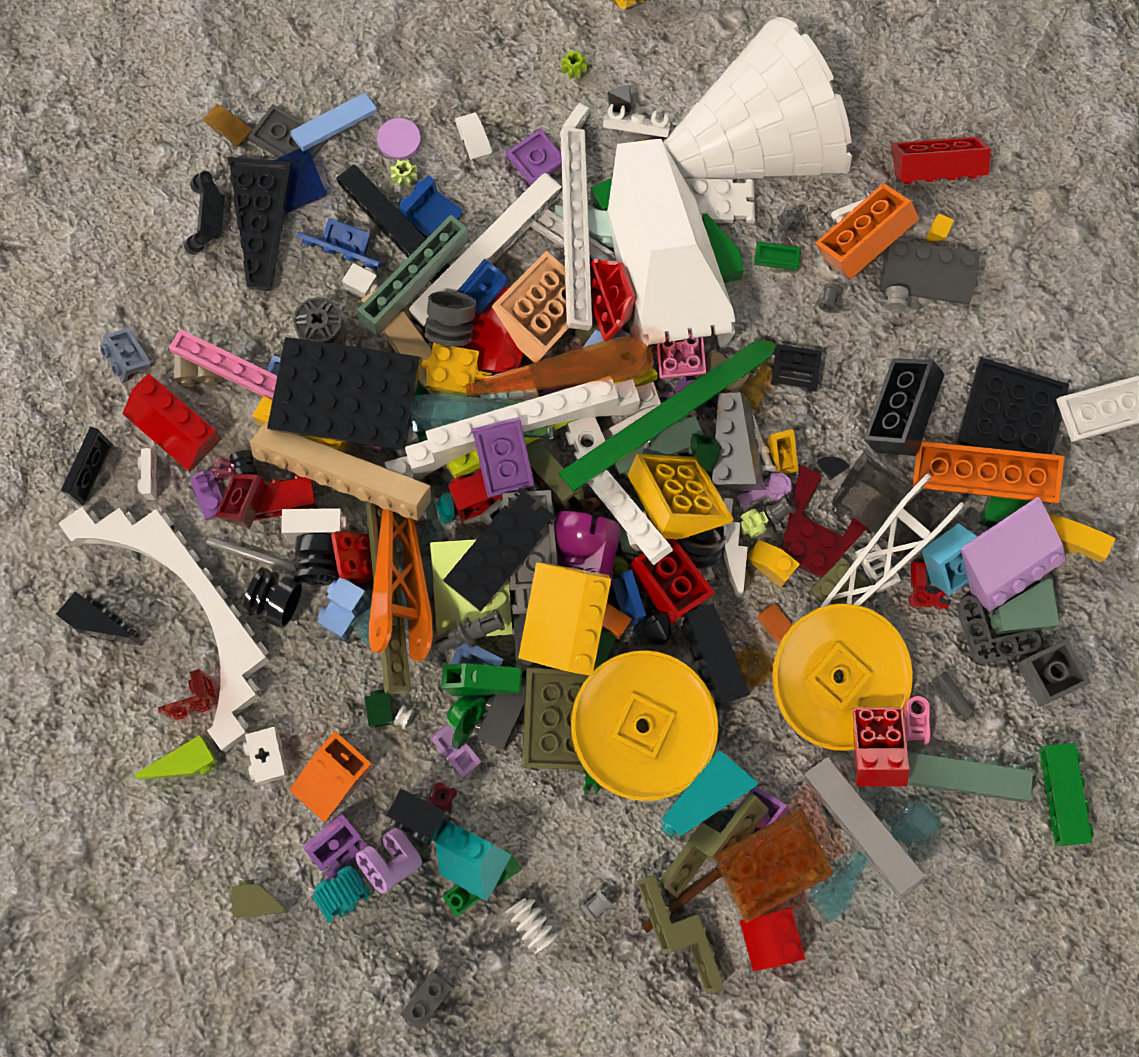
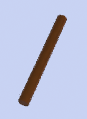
M720 866L716 867L678 898L670 902L667 906L671 915L722 877L726 871ZM650 918L641 925L646 933L653 929Z

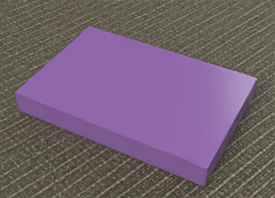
M519 417L472 429L488 498L516 491L520 487L524 489L535 486Z

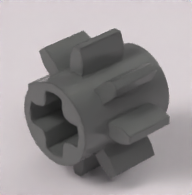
M795 207L792 210L783 209L784 212L781 216H777L780 222L777 225L779 231H784L787 237L790 234L798 235L801 228H805L802 222L805 219L802 212L798 213Z

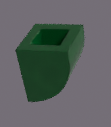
M692 433L690 447L698 464L704 470L712 472L720 450L715 437Z

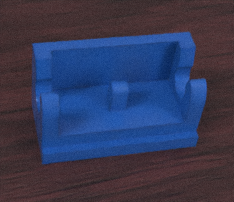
M484 258L457 292L474 298L476 300V312L482 315L510 280Z

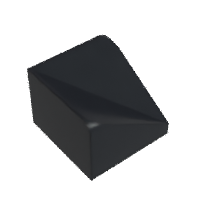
M630 85L608 91V109L610 104H613V112H621L622 106H625V112L631 111Z

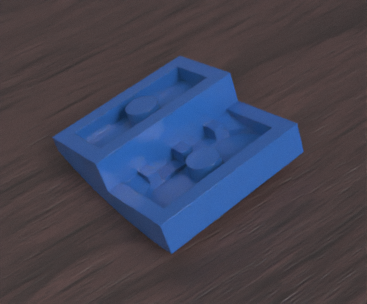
M632 570L622 572L621 578L612 580L610 589L617 610L632 618V621L626 628L629 629L639 621H642L646 613Z

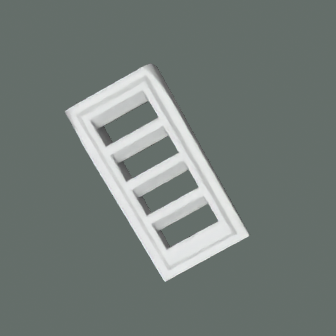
M876 544L870 552L880 551L881 548ZM866 547L855 552L857 558ZM886 555L865 559L861 563L872 585H875L880 578L884 577V571L876 574L875 570L881 567L885 570ZM879 559L880 563L871 567L869 563ZM898 573L876 591L877 594L899 584L901 579Z

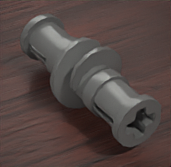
M495 609L492 614L474 619L472 622L469 617H466L465 625L457 620V628H452L444 634L432 637L431 648L436 657L441 656L442 652L458 648L464 643L473 648L476 646V638L485 637L487 634L498 629L501 631L505 630L502 616Z

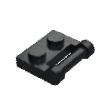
M777 344L770 385L777 386L782 384L807 388L809 391L816 392L822 351ZM780 370L811 374V378L809 380L780 375Z

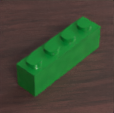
M1075 743L1040 747L1039 755L1055 847L1092 843L1094 830L1088 820L1089 802L1085 798L1083 791L1085 778L1080 773V751L1076 749Z

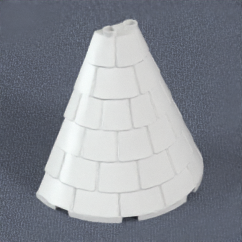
M783 17L774 18L762 27L736 60L728 66L702 99L694 105L682 122L663 141L684 179L735 180L764 178V176L820 175L821 173L845 174L849 172L852 159L850 152L847 153L846 146L851 143L848 118L841 95L834 94L831 80L834 77L822 54L807 34L800 35L798 25Z

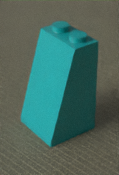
M719 750L658 821L662 825L660 830L669 838L673 836L678 838L755 788L758 782Z

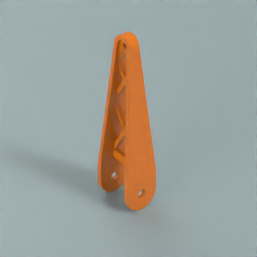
M382 509L369 620L370 649L373 652L381 653L387 647L392 633V615L407 618L410 657L413 661L421 662L429 653L433 632L432 614L415 521L412 518L401 516L402 523L398 525L393 517V511ZM396 536H398L403 544L405 569L401 574H399L392 562L393 540ZM392 575H393V577H394V579H395V582H394L393 584H392ZM398 585L407 598V607L392 604V592Z

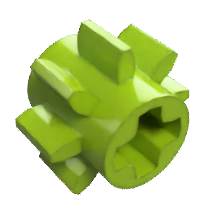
M567 51L566 58L561 57L562 73H566L569 79L577 77L580 79L581 73L587 72V57H582L579 51Z

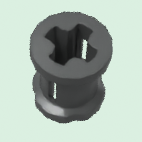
M826 283L823 288L824 295L822 300L819 301L818 307L822 311L835 313L839 308L837 303L839 296L843 293V288L834 283Z
M786 494L774 505H768L765 508L768 516L775 524L781 523V519L788 514L797 512L793 500Z

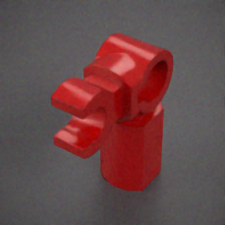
M921 562L911 563L910 584L913 592L908 597L910 606L915 609L922 607L931 608L932 606L938 610L948 608V604H942L939 601V597L948 596L946 593L939 591L933 594L925 590L927 588L926 564Z

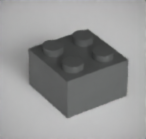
M1067 639L1016 664L1039 707L1091 683Z

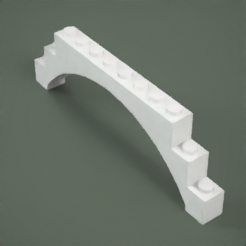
M609 376L427 430V441L405 447L407 456L385 462L388 470L420 481L445 464L476 450L472 433L473 428L519 417L523 432L582 418L612 415L633 416L646 408L659 404L660 400L653 382L635 387L633 379L614 384L612 377Z
M81 507L58 524L76 546L80 547L83 544H105L139 552L172 570L193 591L205 610L213 628L221 667L218 707L213 726L207 731L218 747L224 752H228L246 738L245 734H249L246 729L249 725L242 715L238 717L236 715L260 698L256 693L259 690L258 686L251 678L248 680L247 678L270 662L266 656L269 651L261 641L256 643L252 636L255 635V632L248 623L243 625L239 620L241 613L234 604L229 606L225 601L228 597L220 585L215 587L211 582L214 577L206 567L204 569L200 567L198 562L201 559L193 549L188 551L184 545L187 543V540L180 531L175 533L171 528L174 523L167 513L162 515L155 509L137 522L129 511L124 513L118 508L100 521L92 510L88 512L85 508Z

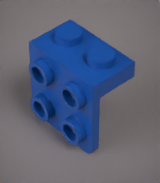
M429 175L416 184L414 191L409 196H405L399 206L400 212L426 238L450 215L459 220L463 214L460 207L437 191L436 182Z

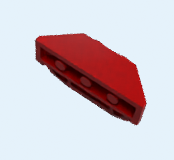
M593 259L590 262L591 306L603 341L609 342L633 316L636 295L624 263Z

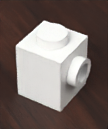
M354 263L342 280L344 290L360 299L380 287L377 274L368 267L362 268Z

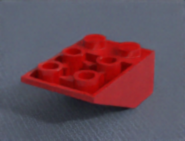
M903 707L853 708L856 786H907L909 761Z

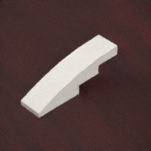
M723 498L726 507L732 515L733 499ZM732 522L727 524L728 533L723 547V556L735 597L741 598L744 590L748 547L738 546L740 523Z

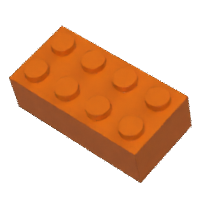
M883 183L816 241L815 244L826 262L849 279H852L919 220V217L909 199Z

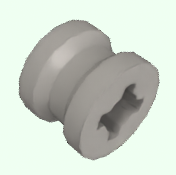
M902 286L886 288L885 295L887 300L884 304L885 309L893 312L906 310L908 306L906 301L908 289Z

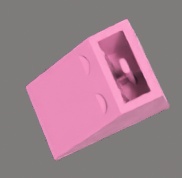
M688 331V339L669 342L668 334H665L666 342L657 343L660 379L706 374L704 337L692 338L691 332Z

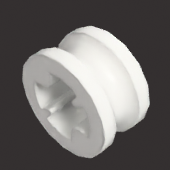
M403 705L395 718L394 725H401L402 729L406 730L415 710H407V707Z

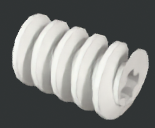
M524 898L505 913L506 915L515 914L511 922H520L516 930L517 932L526 931L522 940H532L528 945V949L537 948L534 953L535 955L555 941L558 935L557 933L548 934L552 928L551 924L542 925L547 918L546 916L537 917L541 911L540 907L531 908L535 899L526 900Z

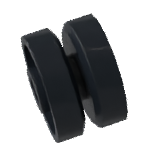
M727 524L683 539H676L697 569L708 568L719 561L728 533Z

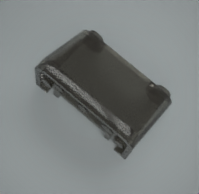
M862 452L831 501L833 505L832 510L842 517L845 514L851 515L867 528L877 533L903 498L913 488ZM920 492L904 508L905 511L929 531L934 528L944 515L936 504ZM897 517L893 547L923 540ZM890 527L882 536L887 543L889 541ZM914 548L894 552L893 554L901 557V555L907 556Z

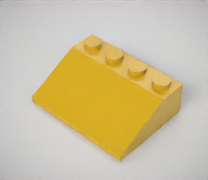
M636 454L627 476L652 524L664 539H683L732 523V515L706 470L698 464L695 457Z
M536 562L518 658L568 672L592 676L611 583L610 576Z

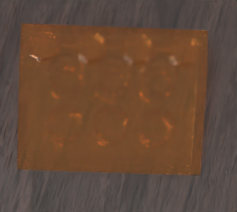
M803 808L791 812L713 855L726 891L737 913L746 923L834 875Z

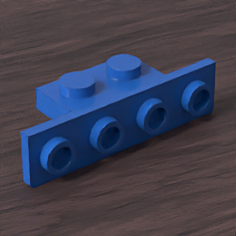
M328 218L322 239L305 232H297L296 237L303 239L302 243L315 247L318 244L323 246V251L331 254H336V251L344 254V259L353 262L359 259L364 261V266L377 270V267H385L386 262L366 255L372 233Z

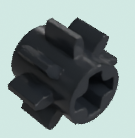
M718 394L695 409V412L702 414V420L706 417L714 421L718 408ZM709 404H712L713 407H711L710 409L706 407Z

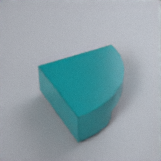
M449 492L442 494L435 504L444 524L451 523L454 518V504Z

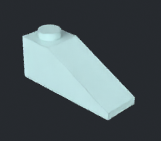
M555 205V214L564 220L563 206ZM588 209L589 237L606 248H612V234L607 211Z

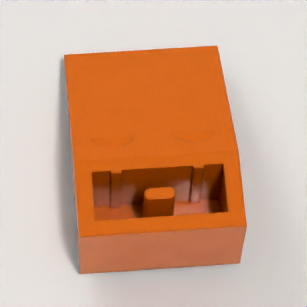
M334 731L317 750L289 788V791L325 823L375 766L341 735Z

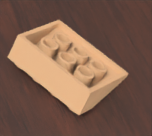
M547 250L492 306L517 347L535 364L542 359L569 329L567 327L565 267Z

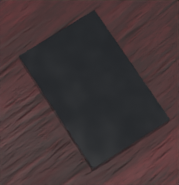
M91 426L61 488V492L74 503L81 506L85 505L112 446V443L99 429Z

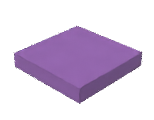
M539 129L506 152V157L530 186L542 174L547 173L550 176L562 168L561 152L542 129Z

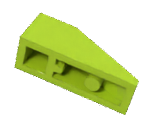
M199 735L134 775L136 779L142 781L198 776L200 774L204 776L215 769L214 765L218 764L219 761L206 738Z

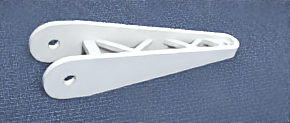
M929 473L926 474L903 498L820 607L831 605L832 600L847 597V604H851L853 595L865 593L853 604L862 605L933 541L963 509L965 504L961 502L932 533L904 510L931 479L932 476ZM897 517L923 540L893 547ZM890 527L888 548L870 553ZM914 548L890 570L892 553ZM886 555L884 577L875 585L853 590L856 569L862 561ZM850 578L849 590L838 593Z

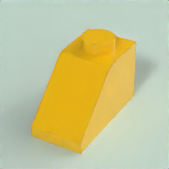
M761 540L750 550L746 559L779 587L786 583L800 565L782 549Z

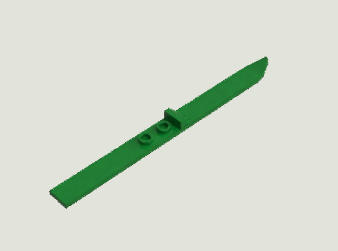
M759 340L749 344L564 468L558 475L575 492L679 421L681 423L684 421L689 413L763 364L776 348L775 343Z

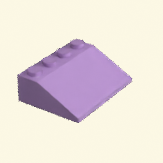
M1038 497L961 548L971 596L976 597L981 605L989 611L1001 606L1005 601L1022 592L1024 588L1041 579L1045 574L1066 561L1063 544L1041 499Z

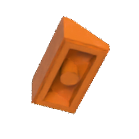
M607 603L602 629L620 639L632 618Z
M775 603L756 617L778 645H780L787 631L793 626Z

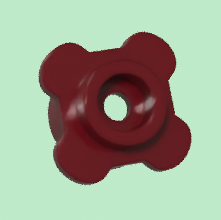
M441 782L436 783L434 786L435 790L428 801L432 805L441 807L444 811H449L453 798L457 796V791L454 788L449 789L445 787ZM442 794L445 795V798H444V799H441V798H440V796H441Z

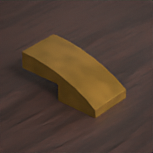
M216 104L203 118V121L219 135L222 134L237 148L252 131L243 121L219 104Z

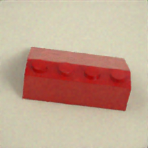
M505 287L482 315L475 312V318L472 320L474 324V330L472 331L473 339L467 345L458 346L479 351L477 360L478 371L491 372V376L523 367L526 355L517 347L492 307L510 287Z

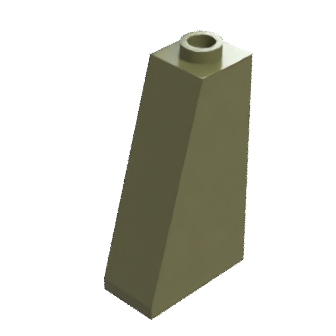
M537 439L527 444L526 448L533 479L542 491L551 490L552 502L558 511L579 513L588 511L582 487L575 492L569 488L558 475L564 468Z

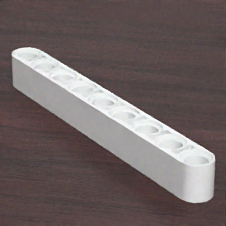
M547 173L542 174L411 305L408 310L411 317L425 328L426 319L429 317L427 314L428 296L438 291L457 292L484 258L493 264L560 197L563 187Z

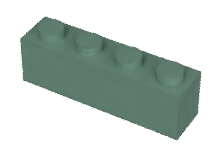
M696 416L687 418L681 423L673 424L655 436L648 449L643 448L644 445H642L614 464L613 468L618 479L625 478V480H629L627 475L636 454L683 456L689 453L694 455L690 447L692 433L704 435Z

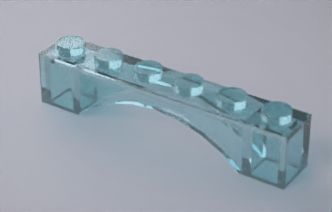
M910 802L901 810L903 815L899 819L892 818L887 822L892 830L890 834L896 841L900 839L903 843L925 841L942 826L940 821L923 802L916 804ZM858 849L846 858L848 863L843 868L837 866L828 874L830 879L824 884L819 882L809 891L812 895L807 900L826 923H832L850 907L856 881L864 867L869 863Z

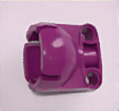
M560 511L557 513V519L554 522L557 566L609 575L611 578V588V575L621 536L620 524L603 517L597 518L596 524L591 523L592 516L586 513Z

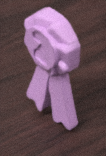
M782 472L771 473L764 481L766 490H739V492H748L737 496V499L740 501V507L749 505L766 496L773 501L781 500L784 494L789 496L792 492L791 479Z

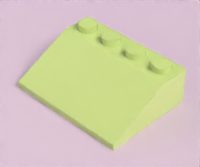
M476 539L430 543L436 636L444 634L452 628H457V620L465 625L466 617H469L472 622L474 619L492 614L495 609L502 616L505 630L501 631L498 629L487 634V636L512 634L509 578L481 612L443 582V579Z

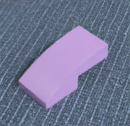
M446 723L430 739L463 778L481 761L466 742L459 749L452 747L454 731Z

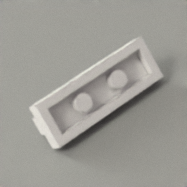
M610 104L608 114H605L604 128L668 138L670 123H667L668 113H665L664 119L661 121L656 118L657 111L652 113L651 120L639 114H632L626 117L624 116L625 106H622L621 112L616 114L613 112V104Z

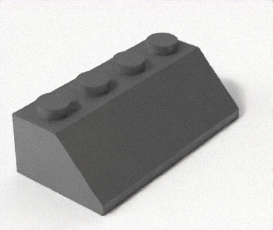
M895 240L884 250L880 292H885L886 288L891 286H902L908 289V296L969 305L978 275L980 252Z

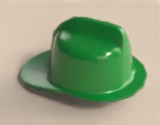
M462 696L447 712V723L454 731L452 738V747L454 749H459L466 742L480 718L483 717L487 704L485 698L474 700Z

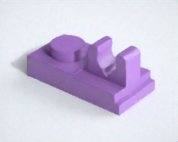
M212 470L198 472L194 474L195 477L190 478L206 521L216 518L215 515L223 499Z

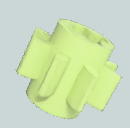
M409 159L406 161L397 160L395 167H390L392 182L397 181L399 188L402 186L411 187L413 180H418L416 174L417 166H411Z
M752 509L740 516L742 520L740 522V530L743 535L749 533L751 538L767 530L765 525L768 524L769 520L764 511L758 513L756 509Z

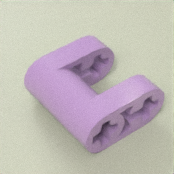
M398 828L390 830L383 836V844L393 857L387 864L371 846L365 847L356 854L358 866L373 887L380 893L387 892L422 866L419 853L405 834Z

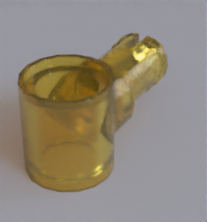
M764 364L760 366L753 379L749 380V382L745 381L739 391L750 399L751 407L754 410L761 403L766 393L764 392V386L773 372L769 366Z

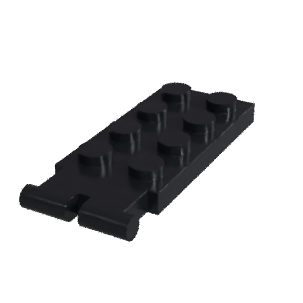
M521 487L514 494L518 498L509 508L505 505L443 579L445 584L480 612L542 538L539 532L547 523L552 525L557 519L543 505H540L536 511L531 507L536 500Z

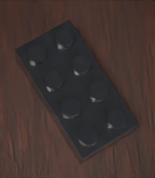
M892 358L863 439L875 453L917 455L945 375L934 360Z
M714 603L686 613L682 621L683 625L680 626L685 639L689 638L692 646L689 648L691 657L694 662L698 661L701 669L698 670L699 677L707 684L717 711L744 702L750 693Z

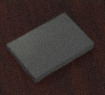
M274 104L271 105L248 135L250 142L282 161L291 162L293 168L302 173L328 139L302 151L291 137L290 131L305 123Z

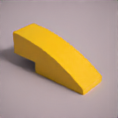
M1048 513L1065 550L1073 554L1080 553L1098 563L1107 559L1116 538L1087 525Z

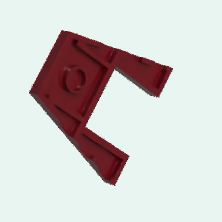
M801 465L792 499L797 512L788 515L781 549L800 564L799 568L821 579L885 508L864 497L844 536L831 531L802 515L822 475Z

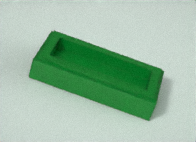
M757 241L754 265L798 271L801 247Z

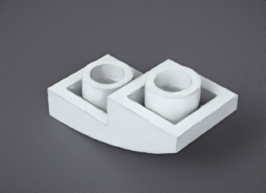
M472 113L455 118L461 141L464 140L470 160L491 155L492 150L477 114Z

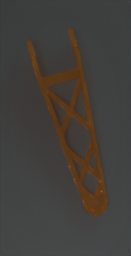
M615 338L466 384L467 397L573 387L603 380H613V382L627 381L643 377L650 371L653 364V354L645 343L635 338Z

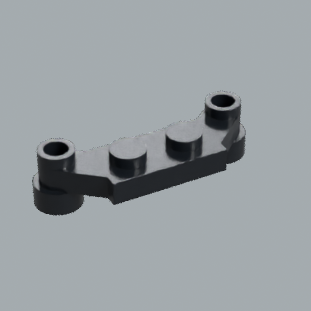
M202 171L200 174H196L190 181L191 189L195 193L200 194L197 233L189 236L184 242L185 250L191 255L199 254L205 244L213 238L219 239L222 235L225 195L219 192L209 171Z

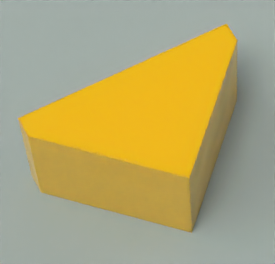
M790 429L770 434L766 446L770 449L769 456L772 464L777 468V471L774 473L782 472L786 475L799 471L794 430Z

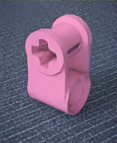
M916 696L910 698L905 704L903 716L906 743L908 741H922L923 744L929 743L930 706L924 697ZM913 702H917L920 705L921 711L919 714H915L911 710Z

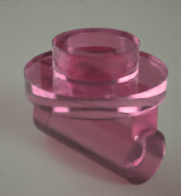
M216 456L214 459L215 466L210 468V471L214 472L213 477L228 480V475L233 476L231 468L234 465L231 464L230 459Z

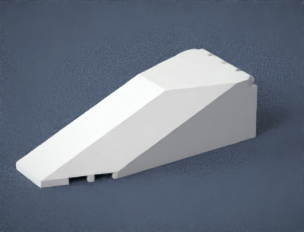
M661 139L617 144L607 215L616 262L624 263L636 295L633 316L628 321L635 362L641 361L648 348V344L666 342L665 334H668L669 342L688 339V331L691 332L692 338L711 336V327H713L714 334L717 336L719 350H724L735 334L733 325L735 317L695 197Z

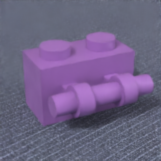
M340 813L302 847L321 871L328 865H331L324 872L327 878L331 880L340 870L356 859V854L368 845L364 840L354 845L361 836ZM348 849L349 851L337 861L336 859Z

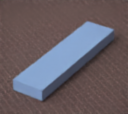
M363 93L291 130V137L301 150L305 151L376 114L377 108L368 96Z

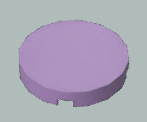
M395 118L381 126L378 130L377 142L379 150L385 157L392 158L395 161L410 159L417 153L421 144L419 129L413 122L403 118Z

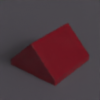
M233 474L215 517L250 530L268 488L263 478L259 475Z

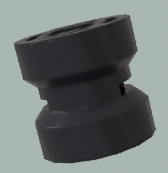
M251 450L237 451L229 456L230 462L235 468L233 474L257 475L256 466L252 462L254 457Z

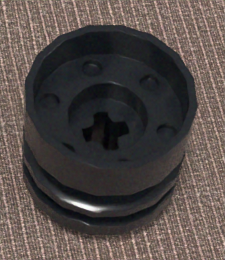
M306 534L298 536L295 542V555L303 559L294 562V567L298 570L293 572V579L316 586H327L334 580L337 581L339 575L331 535Z
M260 568L253 576L246 591L242 607L243 613L248 616L254 615L259 620L266 614L267 623L282 629L285 628L298 606L302 593V582L288 576L283 577L279 582V574L273 571L270 573L269 569Z

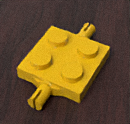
M434 342L428 361L422 360L421 369L426 370L427 376L425 389L471 397L476 380L485 381V378L491 376L492 373L478 371L477 360L479 351L444 346Z

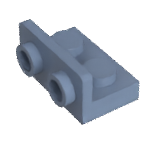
M129 327L103 336L102 345H100L101 353L104 358L109 360L113 374L118 376L122 383L127 382L128 375L150 368L151 363Z

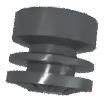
M453 291L431 293L428 296L427 314L429 317L426 319L425 337L431 342L444 346L455 347L469 344L473 339L472 331L474 330V324L472 320L475 318L476 300L469 295Z
M315 297L304 301L296 309L293 322L299 339L338 345L345 344L347 338L346 325L341 311L334 302L327 298Z

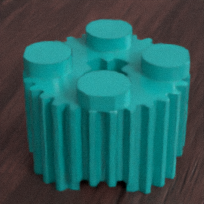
M351 865L340 870L337 873L339 876L334 880L330 881L327 878L315 886L316 890L313 892L312 898L328 924L333 921L334 916L338 915L340 919L355 910L359 904L358 901L362 898L366 901L372 896L358 871L353 869Z

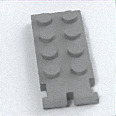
M551 490L527 492L536 500L531 507L536 511L540 505H543L553 514ZM515 492L502 494L503 507L506 505L509 508L518 498L514 495ZM547 523L539 532L542 538L509 577L510 591L515 590L516 604L511 607L512 614L527 613L536 562L557 565L554 523L552 525Z

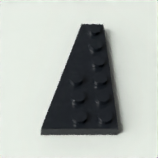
M227 157L234 191L233 199L237 225L240 230V244L244 256L243 264L246 284L251 290L271 291L293 164L287 161Z

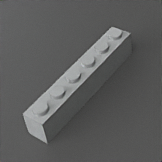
M828 757L804 774L805 783L899 900H901L924 883L925 869L916 859L913 861L908 856L907 852L909 851L900 839L896 841L890 834L892 830L887 822L883 819L880 821L874 814L876 811L868 800L863 801L858 795L860 791L851 780L848 782L842 775L844 771L836 761L832 763Z

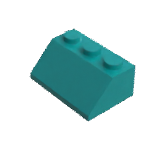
M447 821L435 843L440 875L483 900L488 901L511 854Z

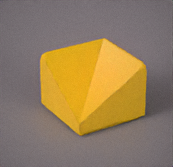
M938 214L930 227L925 242L931 243L945 239L954 220Z

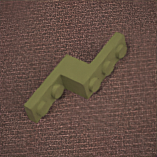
M749 793L721 833L702 822L659 880L661 886L672 896L678 898L706 858L726 870L769 808L755 795Z
M654 875L638 880L637 883L662 954L672 953L690 946L706 994L724 990V977L721 970L717 968L714 960V949L708 943L705 935L706 927L702 919L699 918V915H693L671 923L670 910L664 904L661 896L662 887L660 882L655 879Z

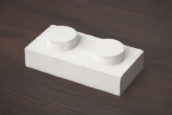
M151 448L141 449V457H138V468L141 471V479H138V491L147 500H157V455Z

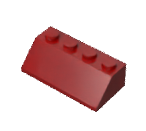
M978 136L891 143L895 175L905 184H913L917 180L936 182L937 179L943 178L951 181L958 180L959 177L978 179L982 175H989L991 148Z
M149 373L132 389L122 413L188 472H191L222 440L214 428Z

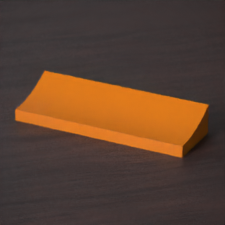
M921 441L916 455L912 488L929 473L932 477L922 488L924 490L1032 501L1038 497L1042 503L1059 504L1064 456Z

